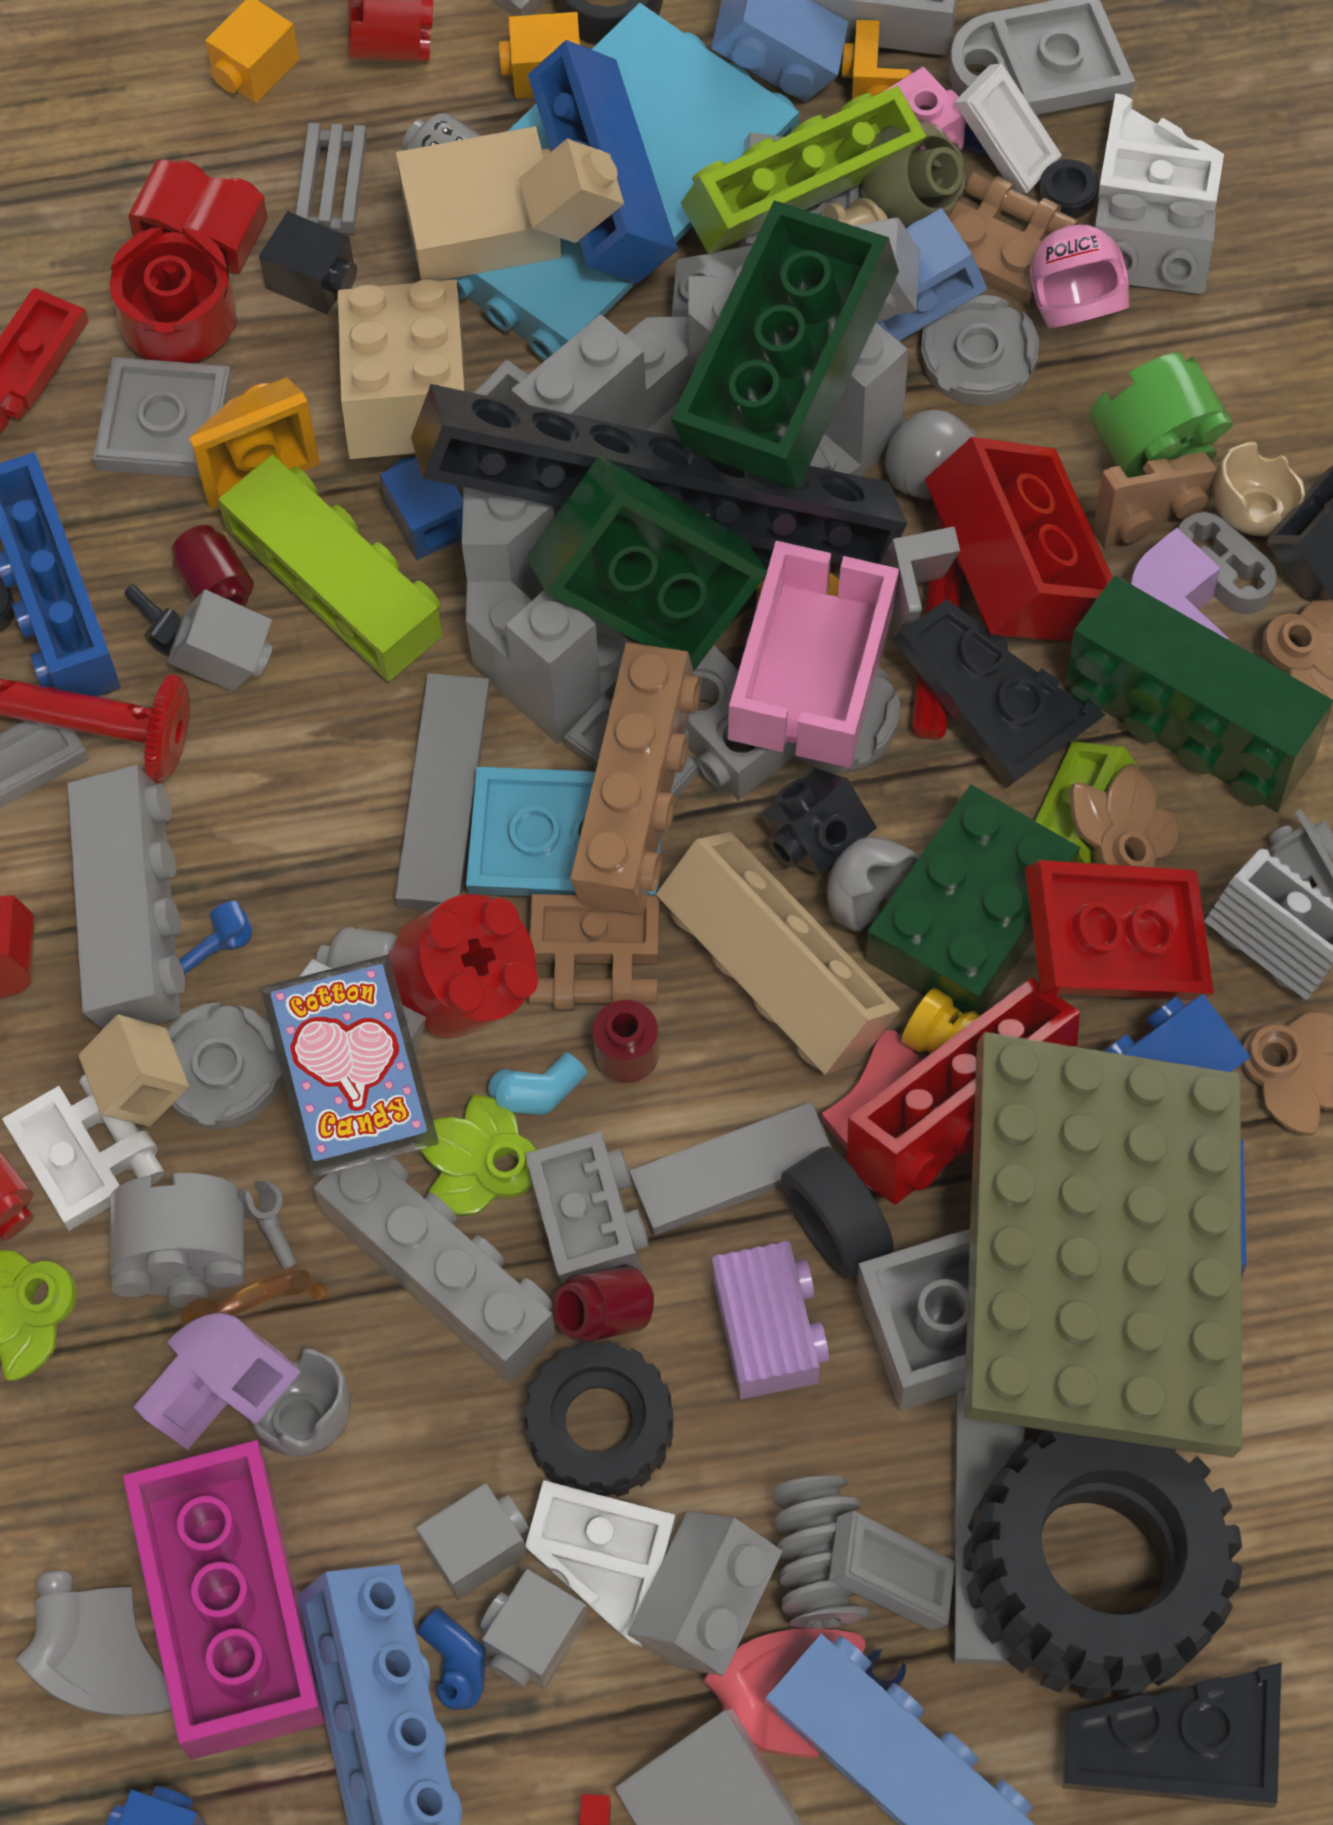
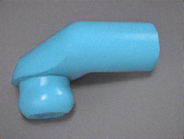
M565 1052L544 1074L513 1071L511 1069L497 1071L489 1081L488 1092L490 1097L496 1099L498 1106L513 1113L546 1115L565 1099L588 1075V1072L578 1059Z

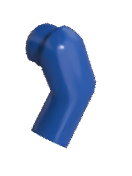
M437 1608L424 1620L417 1634L443 1657L441 1683L437 1684L436 1691L438 1699L445 1707L452 1710L472 1708L479 1701L485 1690V1649L444 1610Z

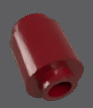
M199 525L183 532L174 541L171 548L174 556L173 567L193 601L204 590H207L243 607L247 604L248 597L254 587V582L224 534L216 532L212 526Z
M618 1000L606 1005L597 1014L593 1023L595 1059L602 1073L608 1078L621 1083H633L647 1077L655 1069L659 1060L658 1024L651 1010L637 1001Z
M622 1266L576 1275L557 1290L553 1301L554 1317L558 1327L565 1335L584 1342L634 1333L643 1330L650 1322L653 1313L654 1294L645 1276L632 1266Z

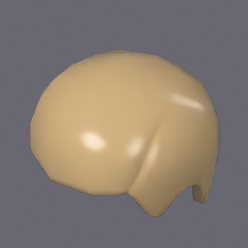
M1247 442L1229 448L1218 467L1213 483L1214 506L1221 518L1235 530L1253 536L1269 537L1277 524L1291 510L1304 501L1306 493L1303 480L1289 468L1288 460L1285 456L1281 455L1274 459H1267L1259 455L1256 442Z

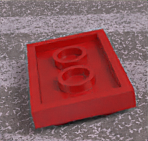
M1039 860L1025 867L1041 994L1172 999L1178 996L1182 1000H1193L1201 994H1204L1205 997L1214 994L1197 870Z

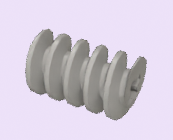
M816 1476L794 1479L779 1484L773 1490L774 1503L780 1508L785 1509L776 1516V1530L782 1535L787 1536L778 1543V1548L783 1551L780 1558L790 1563L780 1571V1584L787 1589L793 1590L782 1598V1611L791 1617H795V1619L790 1621L789 1625L796 1628H836L870 1617V1608L849 1603V1597L856 1593L829 1581L837 1517L858 1510L861 1506L860 1499L840 1495V1488L849 1484L848 1479L841 1476Z

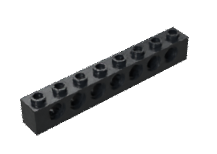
M430 384L411 435L422 479L562 507L598 456H601L743 536L750 546L773 550L775 542L780 541L831 553V563L842 564L844 556L880 564L892 540L900 538L907 525L905 516L889 482L809 466L799 489H795L688 452L684 449L679 437Z

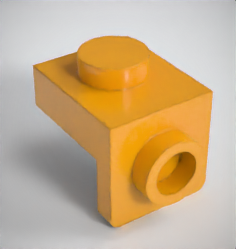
M857 19L855 43H844L842 78H853L852 100L865 93H871L872 96L882 93L911 74V71L908 69L877 68L880 20Z

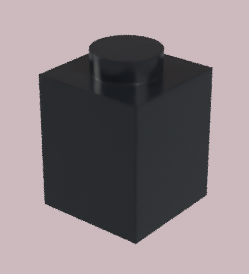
M289 211L286 212L259 254L266 289L325 314L329 313L337 300L338 290L351 289L357 275V265L353 260L349 236Z

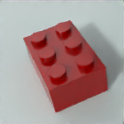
M970 437L924 480L935 503L936 514L943 522L944 527H955L960 548L956 560L960 569L965 574L979 606V615L988 627L991 635L1072 642L1074 630L1112 579V574L1056 448Z

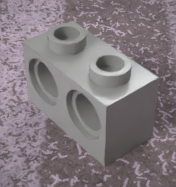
M713 645L694 671V675L701 676L702 679L700 700L709 701L714 706L707 710H697L695 714L689 713L684 734L688 735V749L697 757L696 763L704 777L716 788H721L724 785L739 801L795 757V743L786 742L784 752L755 746L756 748L750 752L737 753L728 748L731 744L736 743V741L728 740L729 704L739 670Z

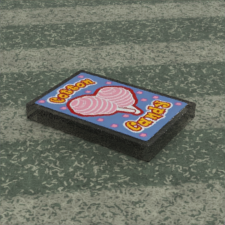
M389 954L260 987L309 1178L439 1144Z

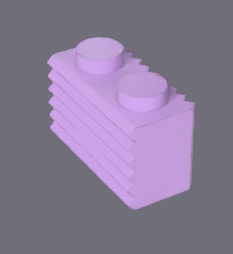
M789 1241L769 1244L765 1247L757 1246L751 1250L743 1249L739 1252H729L726 1255L718 1254L712 1257L713 1283L740 1400L818 1384L819 1363L829 1361V1352L822 1322L809 1324L804 1300L815 1297L807 1259L795 1261Z

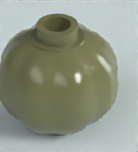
M923 120L919 121L927 136L923 141L926 150L912 152L916 146L914 144L882 162L862 181V197L872 200L885 212L888 219L899 217L905 228L940 208L949 217L965 190L966 179L963 172L964 160L962 152L955 143L950 141L944 130L934 123ZM888 125L883 127L876 134L871 146L865 152L906 133L896 126Z

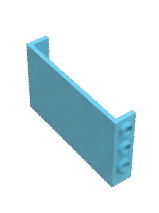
M641 3L630 11L591 49L617 60L675 242L693 226L680 202L694 184L692 176L716 161L722 160L724 164H727L742 157L741 155L745 151L744 140L750 132L786 137L799 125V111L795 109L789 99L780 93H771L752 80L742 67L733 62L727 63L708 50L696 35L689 32L683 33ZM535 104L508 131L536 126L541 149L550 148L537 104ZM560 238L562 258L446 279H457L459 299L463 300L467 297L484 310L486 316L496 327L506 332L512 330L528 341L531 349L543 361L547 360L600 314L604 316L636 284L635 282L587 267L580 242L573 243ZM413 246L414 260L417 261Z

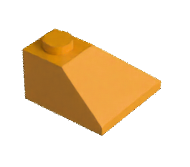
M287 377L271 384L262 383L255 385L243 395L231 399L189 437L205 500L210 509L219 506L218 498L272 454L289 470L296 466L302 471H306L321 465L308 401L303 391Z

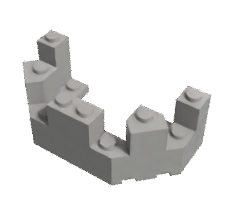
M688 276V317H646L626 335L600 314L511 389L512 401L679 437L671 417L738 276ZM875 323L819 444L833 471L862 476L886 455L890 437L897 427L903 423L909 349L877 323ZM464 487L462 549L467 577L466 625L473 668L484 678H489V682L558 745L603 694L609 698L614 695L626 642H631L619 631L546 593L529 563L527 555L562 507Z

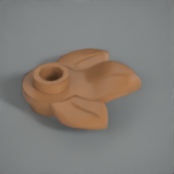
M1324 599L1309 603L1300 615L1285 613L1275 617L1264 630L1262 652L1268 663L1333 699V600ZM1289 637L1293 638L1300 647L1293 644Z
M1128 764L1123 767L1110 783L1107 793L1080 782L1071 785L1069 796L1072 821L1078 835L1094 847V864L1154 867L1155 860L1170 855L1174 850L1179 836L1177 814L1168 809L1156 808L1157 795L1153 783L1136 765Z
M1319 1012L1306 1013L1289 1026L1278 1024L1261 1026L1247 1037L1243 1046L1251 1056L1242 1063L1243 1067L1252 1080L1263 1086V1099L1266 1110L1274 1120L1288 1130L1308 1136L1314 1135L1318 1128L1320 1108L1333 1110V1015ZM1267 1051H1276L1283 1056L1285 1064L1278 1067L1271 1066L1264 1061L1262 1054Z

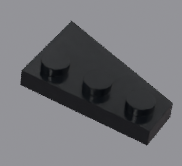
M948 599L904 628L893 639L1006 788L1091 728L1106 715L1091 703L1087 702L1085 705H1082L1058 687L1061 681L1043 668L1037 672L1008 651L1007 642L997 635H991L988 628Z
M1282 1662L1259 1667L1256 1671L1224 1679L1217 1677L1196 1682L1194 1686L1151 1695L1149 1693L1068 1712L1065 1724L1062 1788L1274 1808L1278 1800Z

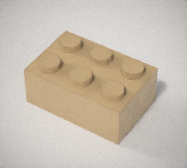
M426 279L410 284L388 286L362 285L354 289L338 290L341 405L349 459L414 454L415 450L411 435L430 384L467 391L457 279L444 281Z

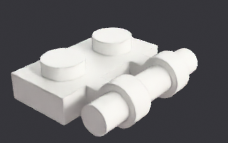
M85 1074L81 1077L79 1083L88 1097L71 1106L60 1086H57L2 1118L6 1128L68 1231L110 1207V1195L120 1186L114 1176L124 1170H133L137 1178L151 1176L152 1185L161 1180L165 1175V1171L155 1157L158 1147L147 1131H139L135 1123L101 1115ZM97 1123H104L116 1142L102 1152H99L86 1131Z

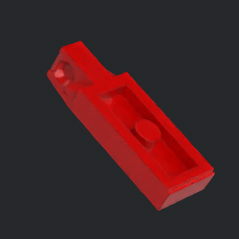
M33 288L0 336V435L8 426L10 417L20 420L26 414V410H30L89 322L86 309L37 288Z

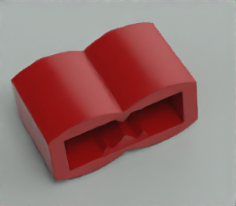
M156 160L128 214L133 236L147 229L162 227L164 233H183L182 227L202 232L218 245L224 255L228 273L232 274L241 273L268 219L264 195L253 184L241 178L209 177L199 166L186 160H177L176 162Z

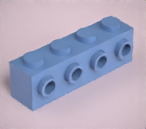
M400 1564L325 1572L297 1596L348 1825H460L462 1820L461 1802L458 1794L451 1787L444 1757L446 1751L445 1733L441 1724L435 1718L429 1693L430 1669L425 1656L419 1650L413 1624L415 1614L414 1600L411 1592L404 1585Z
M821 1633L765 1698L764 1704L898 1825H1035L1026 1817L1033 1809V1806L1018 1791L1002 1779H1000L995 1787H992L972 1769L979 1758L949 1731H946L940 1739L919 1721V1718L925 1713L923 1707L897 1684L893 1683L887 1691L865 1673L872 1664L871 1661L841 1635L832 1643Z

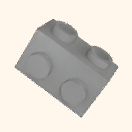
M1117 194L1112 198L1099 196L1095 228L1106 232L1119 246L1125 262L1129 285L1195 294L1205 292L1214 243L1216 211L1205 210L1201 205L1189 201H1178L1171 205L1146 202L1143 198L1133 194Z

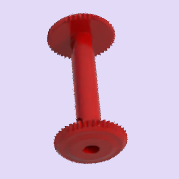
M172 674L165 677V680L163 679L152 708L0 678V715L144 743V770H146V774L155 783H161L173 774L183 752L189 725L190 695L182 678Z

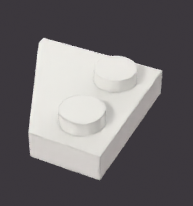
M1115 93L1098 199L1099 196L1112 198L1117 194H1133L1149 203L1171 205L1178 201H1189L1201 205L1205 210L1215 211L1224 154L1201 140H1193L1187 137L1181 128L1163 117L1156 124L1132 109L1133 100L1131 98Z
M543 1480L525 1548L632 1645L643 1647L641 1643L627 1634L668 1552L677 1518L674 1514Z

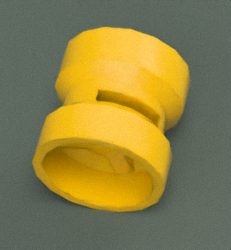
M933 988L926 994L910 1018L902 1035L901 1042L917 1053L925 1051L933 1053L981 1015L975 1011L963 1014L954 1007L950 996L937 988Z

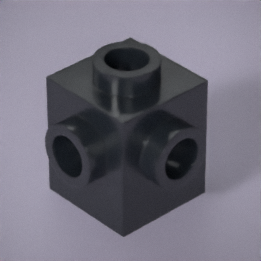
M817 768L805 778L795 780L782 788L777 794V801L760 814L773 834L769 837L768 841L775 854L789 867L797 865L821 875L825 871L832 869L836 859L848 846L860 838H866L877 828L848 778Z

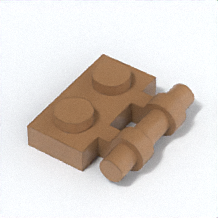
M974 172L967 182L965 193L983 201L976 210L958 201L948 218L973 254L985 284L1030 306L1035 299L1030 279V265L1036 248L1052 232L1065 226L1079 225V221L1061 213V206L1046 198L1038 202L1015 191V184L997 176L992 180ZM1003 212H1006L1029 223V225L1022 232L999 221V218Z
M532 894L530 938L535 950L536 963H555L554 978L538 977L537 989L529 996V1003H554L555 1010H574L575 1003L610 1004L618 1000H633L642 1004H658V979L633 978V964H659L660 900L658 896H647L643 915L581 905L577 895ZM613 964L612 978H575V965Z

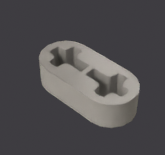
M1201 512L1194 513L1185 518L1180 524L1179 530L1192 542L1193 537L1201 542L1208 537L1214 540L1212 550L1207 546L1200 547L1220 567L1214 596L1223 605L1236 613L1252 614L1264 609L1271 601L1277 578L1275 567L1270 560L1231 525L1215 514ZM1254 576L1259 580L1257 589L1248 585L1241 590L1235 586L1237 577L1242 580H1248Z

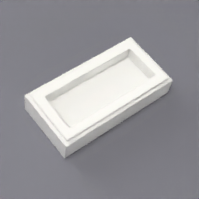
M1002 63L990 64L954 102L1003 178L1015 184V191L1027 194L1041 179L1043 171L1062 156Z

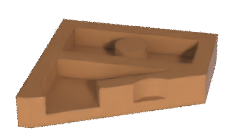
M1199 452L1183 455L1173 460L1164 458L1147 461L1142 468L1146 475L1130 478L1126 477L1120 466L1104 470L1102 472L1092 530L1102 547L1107 549L1122 541L1125 543L1137 542L1146 537L1155 526L1174 517L1185 519L1194 513L1200 512L1211 499L1213 483L1217 473L1207 454Z

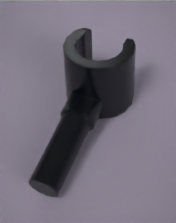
M136 585L128 586L124 595L152 623L151 627L144 634L145 639L159 653L169 657L181 623L179 614L170 608H166L163 611Z

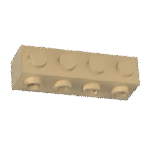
M731 831L696 839L656 893L658 898L671 910V916L676 924L683 930L692 933L712 954L715 965L724 974L734 978L754 999L757 1010L768 1020L777 1023L797 1045L800 1056L811 1066L820 1069L824 1075L858 1064L901 1010Z

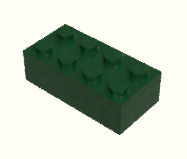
M776 200L773 201L671 417L673 426L686 451L799 489L899 273L889 237Z
M1116 575L1112 577L1074 630L1064 689L1071 692L1075 700L1082 705L1089 702L1100 711L1102 710L1121 721L1127 730L1138 739L1148 743L1157 742L1176 753L1182 763L1191 770L1200 774L1210 773L1232 786L1234 792L1244 801L1257 806L1265 805L1277 813L1280 811L1316 758L1333 706V699Z

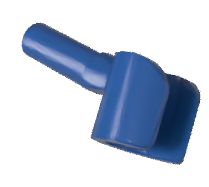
M228 901L211 911L209 916L215 932L204 938V941L179 959L184 975L222 948L233 950L249 943L252 936V927L246 912L241 909L237 901Z

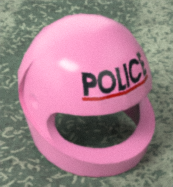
M1090 225L1065 226L1046 236L1036 248L1030 265V279L1035 302L1047 328L1074 324L1129 308V279L1122 252L1114 239L1106 232Z

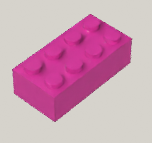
M258 1440L123 1475L178 1741L190 1760L326 1724L269 1467Z

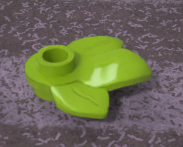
M473 1095L468 1103L465 1119L456 1117L438 1118L426 1124L427 1131L425 1133L415 1135L416 1143L423 1156L435 1169L441 1172L429 1192L439 1197L456 1216L477 1215L487 1208L496 1197L514 1198L526 1193L534 1186L525 1154L536 1151V1148L528 1139L518 1134L515 1114L498 1106L496 1099L493 1097ZM505 1155H512L519 1160L513 1170L503 1172L495 1168L499 1158Z
M0 1250V1357L5 1378L13 1382L35 1372L52 1355L56 1347L57 1324L66 1319L73 1311L77 1301V1290L73 1276L62 1265L51 1261L31 1263L16 1251ZM46 1282L48 1285V1295L42 1303L36 1304L34 1301L35 1292L41 1283Z

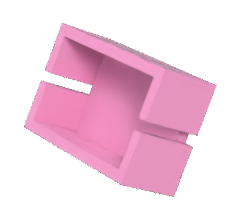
M776 541L729 704L728 740L784 752L786 742L796 744V756L852 768L895 607L899 569L844 556L840 569L838 597L827 595L831 553Z

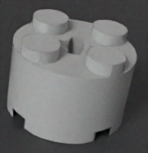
M173 1173V1185L152 1187L151 1176L130 1180L118 1186L111 1193L110 1277L112 1279V1293L122 1297H139L146 1294L168 1296V1303L172 1306L193 1308L207 1304L209 1292L238 1286L244 1282V1206L242 1195L238 1197V1187L226 1179L206 1174Z

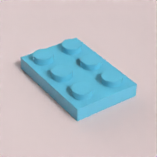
M477 767L466 881L469 894L532 897V894L577 895L570 878L596 771ZM662 831V834H661L660 843H659L658 852H657V853H660V854H661V851H662L663 831ZM659 882L656 890L654 892L648 891L647 896H657L656 893L659 890Z

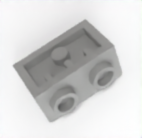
M599 1131L525 1154L557 1274L562 1283L567 1282L576 1275L607 1270L624 1264L632 1266L639 1271L643 1270L638 1250L649 1247V1242L639 1210L635 1209L627 1212L621 1190L632 1187V1182L622 1149L610 1152L602 1132Z

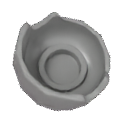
M924 411L908 418L891 435L887 447L884 464L891 485L901 493L926 500L933 499L924 479L970 437H978L976 432L958 417L946 411Z
M876 836L860 838L848 846L836 859L828 878L827 901L829 910L836 922L856 932H861L870 923L873 924L880 914L878 910L880 903L893 896L919 859L918 855L902 845Z
M304 1349L302 1351L301 1358L293 1363L301 1373L259 1422L255 1424L249 1419L261 1444L271 1451L293 1457L313 1455L328 1448L347 1428L351 1408V1394L346 1379L334 1358L315 1349Z

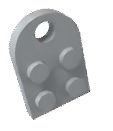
M1053 0L977 16L968 21L956 34L948 60L949 79L959 96L978 77L969 72L966 66L982 64L988 67L990 64L1002 63L1035 115L1114 100L1115 93L1130 97L1135 85V79L1100 0Z

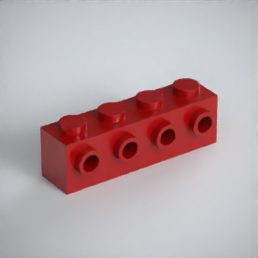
M1031 977L848 1117L847 1162L864 1183L894 1206L914 1190L920 1191L927 1188L936 1179L942 1168L961 1153L969 1154L973 1151L977 1043L983 1033L988 1032L1077 1047L1080 1011L1056 994H1041L1040 983Z

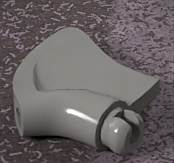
M51 1571L40 1575L35 1584L39 1594V1598L34 1601L35 1637L30 1645L15 1659L17 1664L33 1682L58 1701L79 1710L95 1714L131 1717L171 1712L172 1708L165 1676L147 1652L137 1631L132 1587L103 1588L75 1592L73 1591V1577L67 1571Z

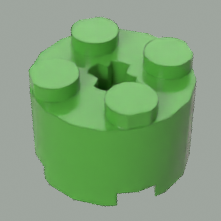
M1181 352L1158 357L1134 369L1129 373L1134 381L1133 385L1122 391L1113 400L1110 399L1105 391L1090 409V423L1116 466H1120L1127 478L1146 475L1142 468L1147 461L1164 458L1173 460L1183 455L1205 452L1209 459L1212 460L1217 454L1212 444L1233 426L1230 414L1196 359L1191 356L1186 361Z

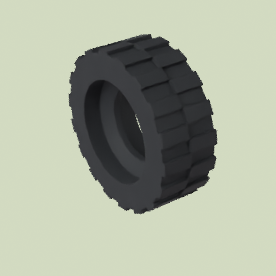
M594 1341L582 1342L580 1347L574 1349L567 1347L558 1352V1357L550 1363L546 1361L539 1369V1376L536 1381H531L527 1391L528 1403L524 1405L523 1416L527 1441L536 1465L538 1467L542 1466L545 1470L546 1478L552 1483H558L601 1496L616 1494L617 1497L629 1494V1490L637 1485L642 1487L651 1480L653 1471L656 1468L660 1470L666 1460L667 1447H671L673 1440L674 1419L671 1394L667 1383L663 1384L661 1381L660 1371L653 1363H647L643 1359L642 1353L633 1348L631 1350L620 1347V1343L607 1341V1344H594ZM596 1388L609 1389L621 1395L629 1404L633 1415L632 1427L627 1438L616 1448L604 1452H593L580 1447L572 1440L566 1428V1414L572 1401L581 1393Z

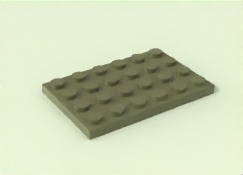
M983 1033L977 1043L964 1418L1233 1458L1242 1449L1240 1074L1001 1034Z

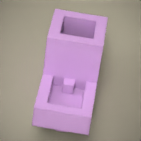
M1175 528L1140 559L1133 573L1131 584L1224 638L1229 639L1199 611L1214 596L1220 567L1184 533Z
M223 1313L209 1314L188 1323L168 1340L167 1343L178 1356L136 1403L134 1408L147 1422L188 1450L227 1404L257 1424L301 1372L281 1351L234 1316Z

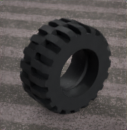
M1044 1430L1037 1442L1028 1439L1013 1452L1006 1464L999 1469L974 1509L968 1525L972 1535L964 1546L963 1568L973 1571V1578L966 1587L971 1608H985L988 1617L980 1627L991 1644L1003 1638L1014 1650L1006 1661L1022 1674L1030 1664L1044 1672L1040 1685L1060 1693L1070 1683L1079 1686L1078 1694L1080 1698L1101 1700L1109 1690H1115L1120 1698L1141 1694L1151 1683L1160 1686L1174 1677L1211 1641L1212 1636L1224 1625L1233 1608L1229 1598L1240 1588L1243 1568L1237 1562H1232V1558L1242 1549L1240 1529L1235 1524L1226 1526L1224 1521L1225 1515L1233 1508L1224 1488L1211 1491L1204 1480L1211 1470L1198 1456L1189 1463L1175 1452L1176 1449ZM1076 1503L1102 1505L1123 1514L1141 1529L1152 1545L1160 1572L1159 1592L1147 1608L1138 1613L1125 1615L1099 1612L1076 1601L1059 1585L1048 1567L1042 1545L1043 1526L1048 1517L1057 1508Z

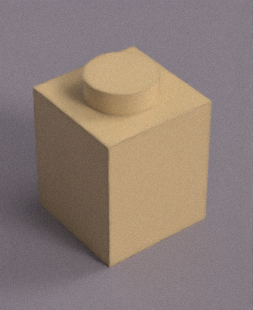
M566 139L523 174L519 181L532 229L576 243L622 207L624 201L617 180L618 172L611 159V155L602 150Z
M117 1014L78 1054L100 1114L150 1127L190 1087L166 1027Z

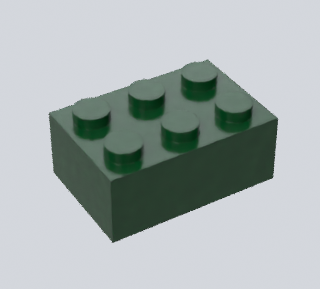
M598 456L527 555V559L546 593L643 645L687 651L693 671L696 670L768 573L743 536L601 456Z
M970 784L868 930L866 962L923 996H926L931 989L937 988L950 996L954 1007L963 1014L975 1011L982 1015L1034 939L1025 867L1039 860L1078 862L1080 847Z

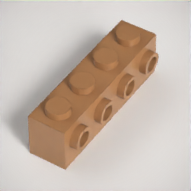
M628 642L625 644L570 878L581 905L643 915L648 891L654 892L657 888L662 862L661 854L657 853L662 831H669L675 809V795L671 793L675 773L683 771L687 759L688 735L684 734L689 713H696L701 696L702 679L701 676L694 675L687 651Z

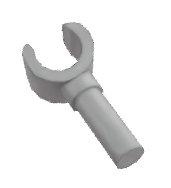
M255 1181L256 1189L261 1196V1204L258 1209L254 1206L253 1198L245 1189L238 1190V1197L242 1195L244 1219L258 1221L284 1271L298 1264L276 1215L282 1207V1192L278 1186L269 1181Z

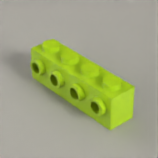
M898 85L875 96H872L871 93H865L849 101L840 109V112L825 119L822 115L814 116L798 125L786 137L774 141L773 138H767L754 144L744 151L741 155L742 157L727 164L720 160L707 165L692 176L694 184L680 204L708 254H712L759 232L774 200L806 210L862 184L864 178L875 167L900 151L916 144L912 150L914 152L927 136ZM888 125L896 126L906 133L865 152L871 146L876 134L883 127Z
M272 454L218 498L225 529L388 682L443 637L439 616L441 604L433 591L420 580L414 583L408 580L399 571L400 568L394 556L381 543L369 544L358 533V527L348 512L338 504L329 507L318 496L315 485L300 468L294 466L289 470Z

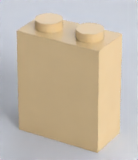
M536 126L396 152L400 186L421 280L432 279L441 281L562 258L559 237L532 229L519 181L523 174L551 152L550 148L541 149Z

